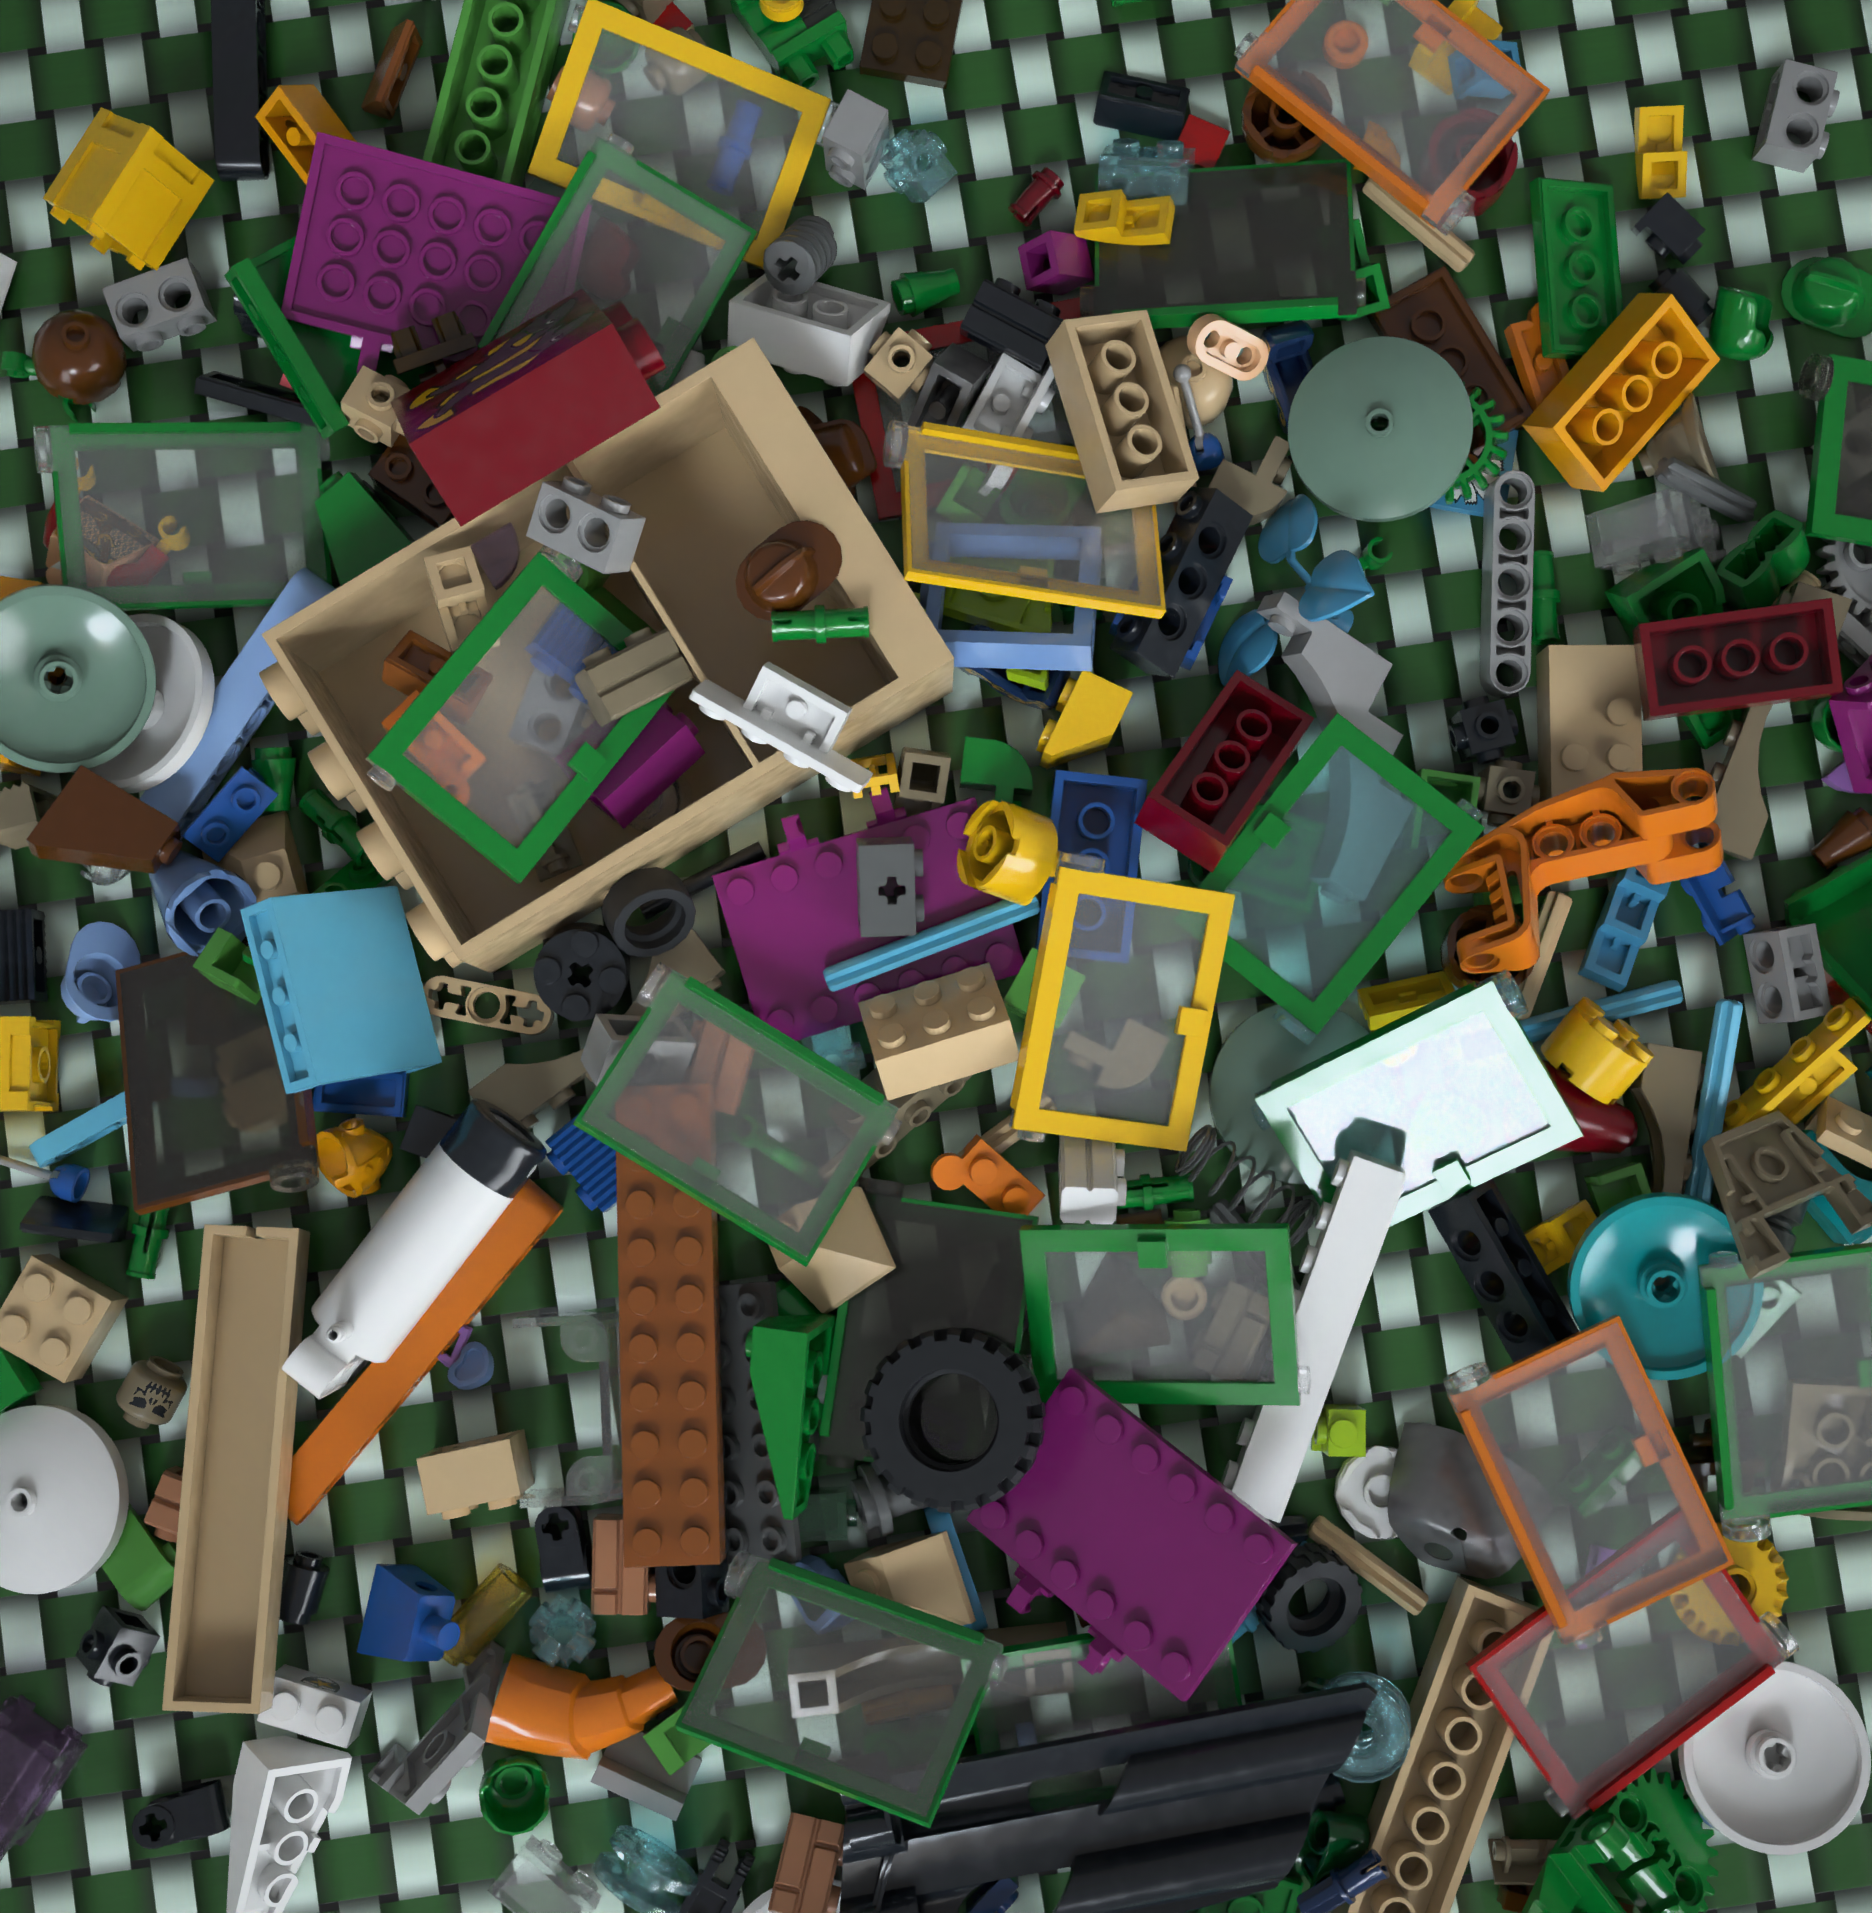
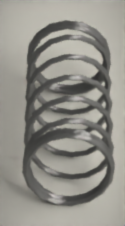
M1205 1125L1199 1129L1189 1140L1187 1151L1180 1153L1175 1163V1172L1183 1176L1196 1166L1188 1178V1182H1193L1207 1161L1217 1151L1227 1145H1231L1233 1150L1230 1161L1225 1171L1210 1188L1208 1197L1213 1196L1218 1191L1229 1172L1245 1160H1252L1249 1178L1228 1205V1211H1233L1249 1186L1257 1179L1266 1174L1272 1175V1183L1266 1198L1253 1211L1247 1223H1255L1263 1213L1269 1200L1277 1193L1289 1188L1292 1191L1291 1201L1287 1211L1276 1223H1289V1230H1291L1297 1220L1309 1209L1302 1224L1290 1237L1291 1248L1295 1246L1306 1234L1316 1218L1318 1212L1317 1203L1311 1199H1305L1294 1204L1296 1192L1293 1185H1284L1274 1190L1276 1183L1274 1171L1267 1170L1254 1176L1256 1170L1255 1157L1251 1155L1245 1156L1234 1162L1237 1151L1235 1142L1227 1141L1214 1148L1217 1137L1216 1129L1212 1125ZM1203 1139L1201 1145L1198 1147V1149L1196 1150V1152H1195V1153L1192 1155V1157L1187 1161V1159H1188V1157L1190 1156V1154L1192 1153V1151H1193V1150L1195 1149V1147L1199 1144V1142Z

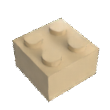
M51 1253L31 1255L0 1309V1347L63 1383L82 1379L129 1298Z
M524 1429L434 1448L416 1459L427 1515L441 1513L443 1520L471 1514L470 1510L478 1508L479 1504L488 1502L489 1510L517 1504L516 1500L524 1498V1492L535 1484Z

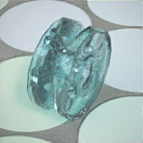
M1347 1672L1332 1678L1321 1690L1366 1682L1377 1691V1696L1368 1708L1364 1721L1372 1729L1361 1731L1349 1757L1342 1767L1333 1774L1351 1782L1374 1783L1391 1776L1404 1763L1411 1742V1710L1403 1693L1388 1679L1370 1672Z
M618 1825L609 1839L616 1853L611 1851L600 1852L592 1866L596 1877L619 1900L640 1913H679L682 1905L676 1894L681 1896L691 1895L699 1880L695 1871L679 1854L654 1836L628 1825Z

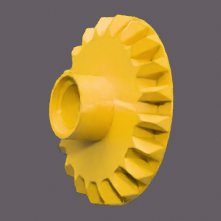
M1716 1522L1735 1563L1725 1569L1730 1576L1737 1574L1739 1590L1761 1620L1759 1624L1762 1629L1769 1631L1774 1620L1782 1616L1781 1609L1783 1603L1789 1598L1786 1592L1789 1577L1784 1569V1559L1779 1555L1774 1544L1753 1528L1734 1522ZM1679 1546L1675 1549L1669 1564L1685 1557ZM1702 1580L1668 1596L1670 1604L1679 1620L1694 1634L1716 1644L1738 1645V1643L1743 1642Z

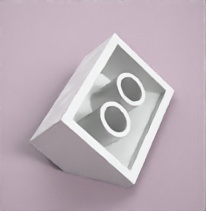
M764 274L729 300L727 347L740 346L754 337L770 364L783 367L786 372L791 374H807L821 378L825 383L832 386H848L864 373L863 369L871 361L872 355L869 353V350L881 336L890 313L891 303L820 282H815L803 294L787 295L776 290Z

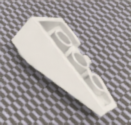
M285 1735L243 1741L233 1782L226 1913L283 1912L298 1884V1879L295 1876L307 1852L314 1853L321 1841L317 1833L328 1812L335 1814L343 1799L352 1756L348 1752Z

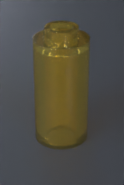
M499 1563L453 1614L451 1621L458 1624L460 1638L452 1649L444 1650L442 1658L455 1667L460 1663L470 1666L533 1595L532 1589L525 1580L508 1566Z

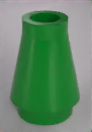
M953 268L901 273L899 279L891 281V293L898 313L901 316L910 314L912 317H915L945 299L959 294L960 284Z
M292 746L254 748L255 759L251 760L253 769L265 779L263 781L265 784L278 793V796L264 811L291 810V794L297 758H292Z

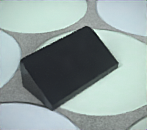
M1104 71L1093 122L1098 126L1177 142L1182 130L1190 89Z
M41 1196L34 1202L20 1222L19 1230L25 1233L105 1243L122 1242L126 1238L129 1208L123 1205L83 1200L72 1203L58 1197Z

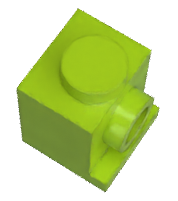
M1324 1404L1311 1438V1450L1322 1451L1327 1456L1366 1457V1410L1357 1404Z

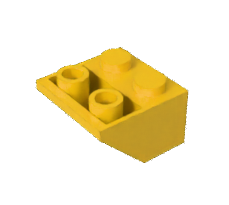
M1082 671L1078 680L1069 677L1055 709L1062 714L1058 722L1049 718L1038 741L1039 744L1036 750L1043 753L1039 765L1049 769L1106 749L1133 692L1089 671Z

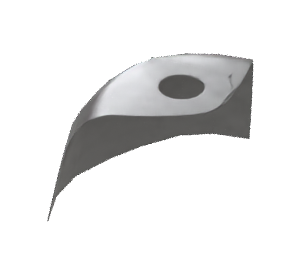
M1405 1422L1389 1488L1388 1518L1390 1526L1405 1546L1419 1560L1428 1565L1483 1579L1500 1577L1516 1564L1521 1558V1554L1467 1437L1455 1430L1432 1424ZM1502 1455L1538 1532L1552 1508L1547 1491L1532 1474ZM1455 1528H1461L1466 1531L1467 1537L1465 1540L1458 1539L1455 1535L1451 1534V1531ZM1427 1543L1443 1545L1452 1552L1453 1557L1451 1559L1434 1557L1425 1550L1424 1545Z

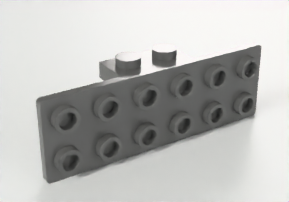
M774 1281L719 1285L722 1430L725 1443V1455L723 1458L724 1486L727 1490L725 1511L726 1533L729 1538L727 1561L728 1564H767L773 1557L787 1563H796L802 1559L798 1516L794 1520L783 1518L749 1373L751 1358L747 1357L745 1353L746 1338L750 1329H753L755 1324L768 1316H779L776 1284ZM816 1429L814 1434L810 1435L809 1443L815 1444V1461H819L818 1448L820 1437Z

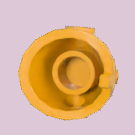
M361 1118L345 1120L339 1127L329 1128L316 1134L320 1162L319 1169L335 1188L352 1198L374 1193L381 1188L380 1178L389 1165L393 1151V1144L388 1138L370 1128H366Z

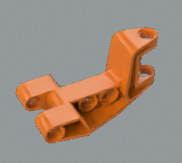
M1700 768L1611 773L1604 778L1539 802L1473 842L1443 879L1444 887L1448 892L1455 894L1490 892L1489 897L1494 911L1495 925L1469 934L1456 943L1461 970L1474 974L1519 971L1528 969L1536 964L1540 957L1538 894L1549 885L1635 867L1653 885L1705 875L1715 871L1722 864L1724 851L1721 829L1713 822L1718 814L1715 781L1712 775ZM1692 796L1703 797L1702 799H1699L1697 801L1686 800L1687 798ZM1700 842L1709 843V845L1704 848L1692 847L1694 844ZM1512 875L1517 877L1523 904L1524 921L1522 926L1518 925L1508 880Z

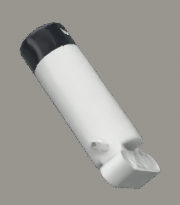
M473 1099L315 1301L311 1311L319 1327L312 1335L308 1336L298 1345L285 1361L282 1370L316 1398L321 1399L350 1383L368 1361L373 1363L388 1361L525 1185L534 1170L545 1159L547 1151L542 1142L524 1125L502 1109L485 1100Z

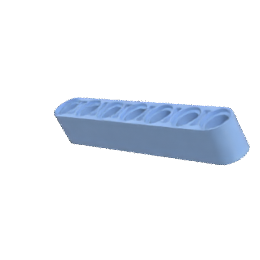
M308 568L300 569L290 579L215 688L214 703L208 726L191 757L167 780L145 790L139 799L178 822L181 834L202 811L275 704L259 675V672L277 662L262 633L336 589Z

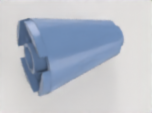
M183 850L179 851L172 863L169 865L162 863L155 874L149 873L167 934L172 942L191 956H199L198 954H201L218 927L232 933L241 942L246 937L240 910L257 903L249 884L239 875Z

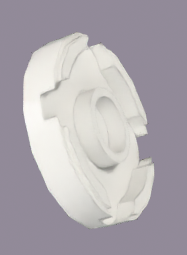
M1379 1445L1367 1447L1366 1457H1349L1344 1461L1336 1476L1334 1497L1339 1513L1350 1527L1369 1538L1387 1539L1398 1537L1390 1526L1388 1518L1389 1488L1398 1451L1394 1447Z

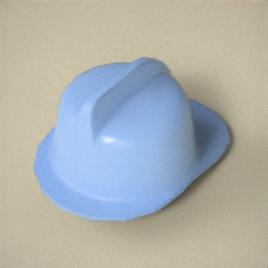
M98 921L87 924L76 933L72 941L65 975L61 983V997L66 1007L76 1015L77 1023L85 1024L90 1020L107 1022L119 1020L115 971L140 964V953L135 941L126 930L114 923Z

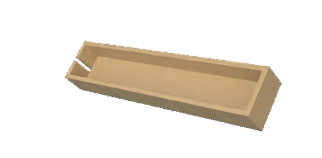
M204 1224L162 1710L260 1714L272 1708L298 1393V1382L282 1370V1366L302 1342L310 1232L300 1228L256 1226L255 1229L248 1226Z

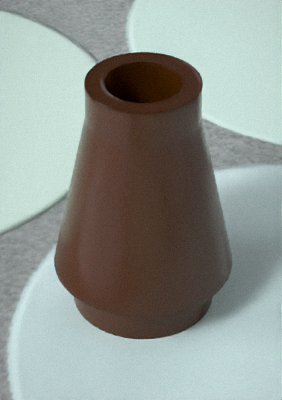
M1861 807L1854 812L1847 810L1821 841L1810 849L1812 856L1823 869L1828 871L1833 866L1871 849L1872 817Z

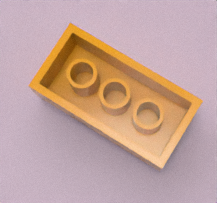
M1638 293L1522 426L1572 488L1604 492L1719 362L1720 358L1672 294Z

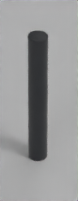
M758 841L684 879L682 882L689 895L693 896L714 885L712 875L766 858V855ZM667 898L653 899L640 905L639 908L647 920L668 909L672 900Z

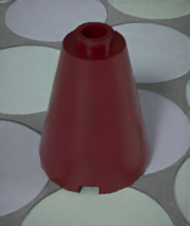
M1542 1060L1583 1130L1582 1137L1554 1150L1619 1154L1626 1147H1630L1634 1143L1638 1126L1632 1111L1617 1102L1613 1105L1610 1102L1607 1105L1594 1099L1568 1080L1571 1074L1559 1067L1556 1069L1547 1060ZM1519 1072L1516 1073L1511 1083L1518 1086L1514 1100L1505 1099L1502 1113L1503 1137L1507 1142L1511 1143L1549 1126L1548 1121Z

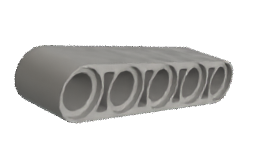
M1517 470L1507 471L1490 483L1484 495L1479 677L1484 691L1498 698L1509 696L1523 689L1529 682L1531 674L1535 487L1530 476ZM1501 485H1511L1516 489L1518 493L1516 505L1508 504L1502 499L1500 494ZM1501 529H1507L1514 533L1517 538L1515 550H1508L1502 546L1499 540ZM1501 574L1509 575L1515 581L1516 591L1513 596L1505 595L1499 589L1498 579ZM1500 619L1508 620L1514 626L1515 635L1512 641L1502 639L1497 633V624ZM1499 664H1505L1513 671L1514 679L1510 687L1503 686L1496 678V669Z

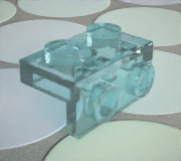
M1114 139L1113 145H1107L1099 155L1098 192L1122 189L1127 200L1171 196L1174 205H1185L1188 201L1189 175L1195 167L1196 148H1184V142L1177 140L1157 142V147L1140 146V141L1137 139Z

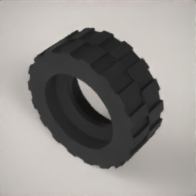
M1304 1543L1302 1546H1296L1255 1604L1257 1608L1255 1612L1266 1629L1284 1648L1288 1650L1294 1649L1296 1653H1304L1305 1651L1314 1653L1320 1651L1321 1648L1326 1646L1329 1648L1336 1644L1335 1641L1340 1637L1343 1638L1349 1632L1350 1626L1355 1624L1358 1618V1610L1362 1606V1586L1357 1581L1359 1578L1354 1571L1333 1550L1331 1551L1322 1544ZM1313 1579L1323 1580L1327 1585L1328 1591L1320 1605L1304 1616H1293L1288 1609V1604L1293 1594L1302 1585Z

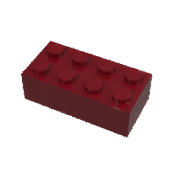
M1832 598L1642 623L1632 630L1643 721L1832 697L1843 692Z
M1236 670L1149 793L1134 823L1213 873L1300 744L1314 718L1244 673Z

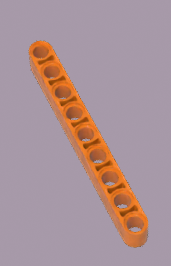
M530 1178L388 1361L384 1363L371 1362L293 1455L287 1518L298 1526L315 1509L439 1361L437 1357L440 1354L443 1355L461 1333H458L461 1327L469 1325L560 1216L564 1207Z

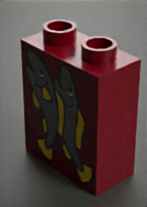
M580 289L391 401V405L409 446L461 527L660 409L661 407L646 380L666 369V366L637 317L632 318L621 300L601 311L584 290Z

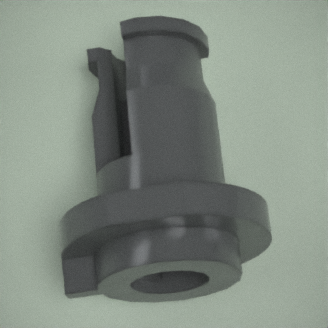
M871 1462L858 1465V1478L850 1481L853 1500L868 1540L893 1534V1518L922 1509L911 1504L910 1498L903 1494L898 1496L888 1488L889 1481L883 1474L877 1475L870 1464Z

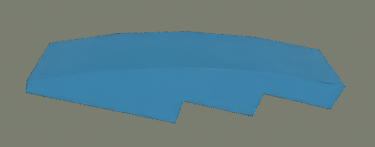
M1635 867L1618 870L1592 933L1578 974L1617 992H1621L1627 985L1638 950L1647 941L1659 903L1667 896L1671 882L1653 885Z

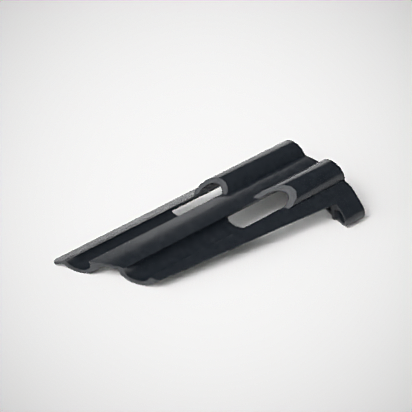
M1363 1682L962 1757L958 1759L930 1828L840 1794L842 1803L845 1806L840 1913H959V1907L964 1898L983 1883L1071 1867L1069 1879L1052 1913H1185L1275 1889L1279 1882L1290 1872L1297 1860L1308 1833L1311 1820L1310 1811L1329 1774L1339 1770L1353 1750L1361 1733L1366 1712L1376 1698L1377 1691L1368 1683ZM885 1752L836 1761L837 1765L915 1795L929 1765L924 1764L891 1771ZM1125 1764L1121 1779L1111 1798L1035 1812L1030 1806L1028 1794L1034 1780Z

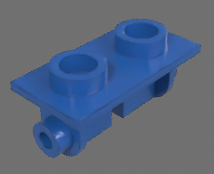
M241 766L181 836L219 862L278 796V793L263 782L265 779L253 768L247 770Z
M1724 859L1721 866L1711 873L1680 880L1684 891L1688 895L1693 896L1701 911V921L1704 928L1711 936H1715L1719 946L1737 934L1742 935L1756 927L1752 921L1755 915L1741 890L1738 889L1725 896L1721 889L1735 881Z

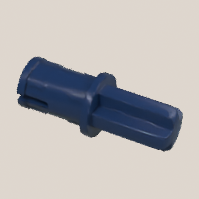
M1371 1849L1367 1854L1341 1870L1337 1867L1330 1870L1331 1876L1298 1895L1297 1902L1302 1913H1328L1345 1902L1350 1905L1355 1903L1356 1895L1381 1880L1389 1878L1390 1875L1386 1865L1382 1867L1378 1865L1367 1872L1368 1869L1382 1862L1383 1859L1375 1849Z

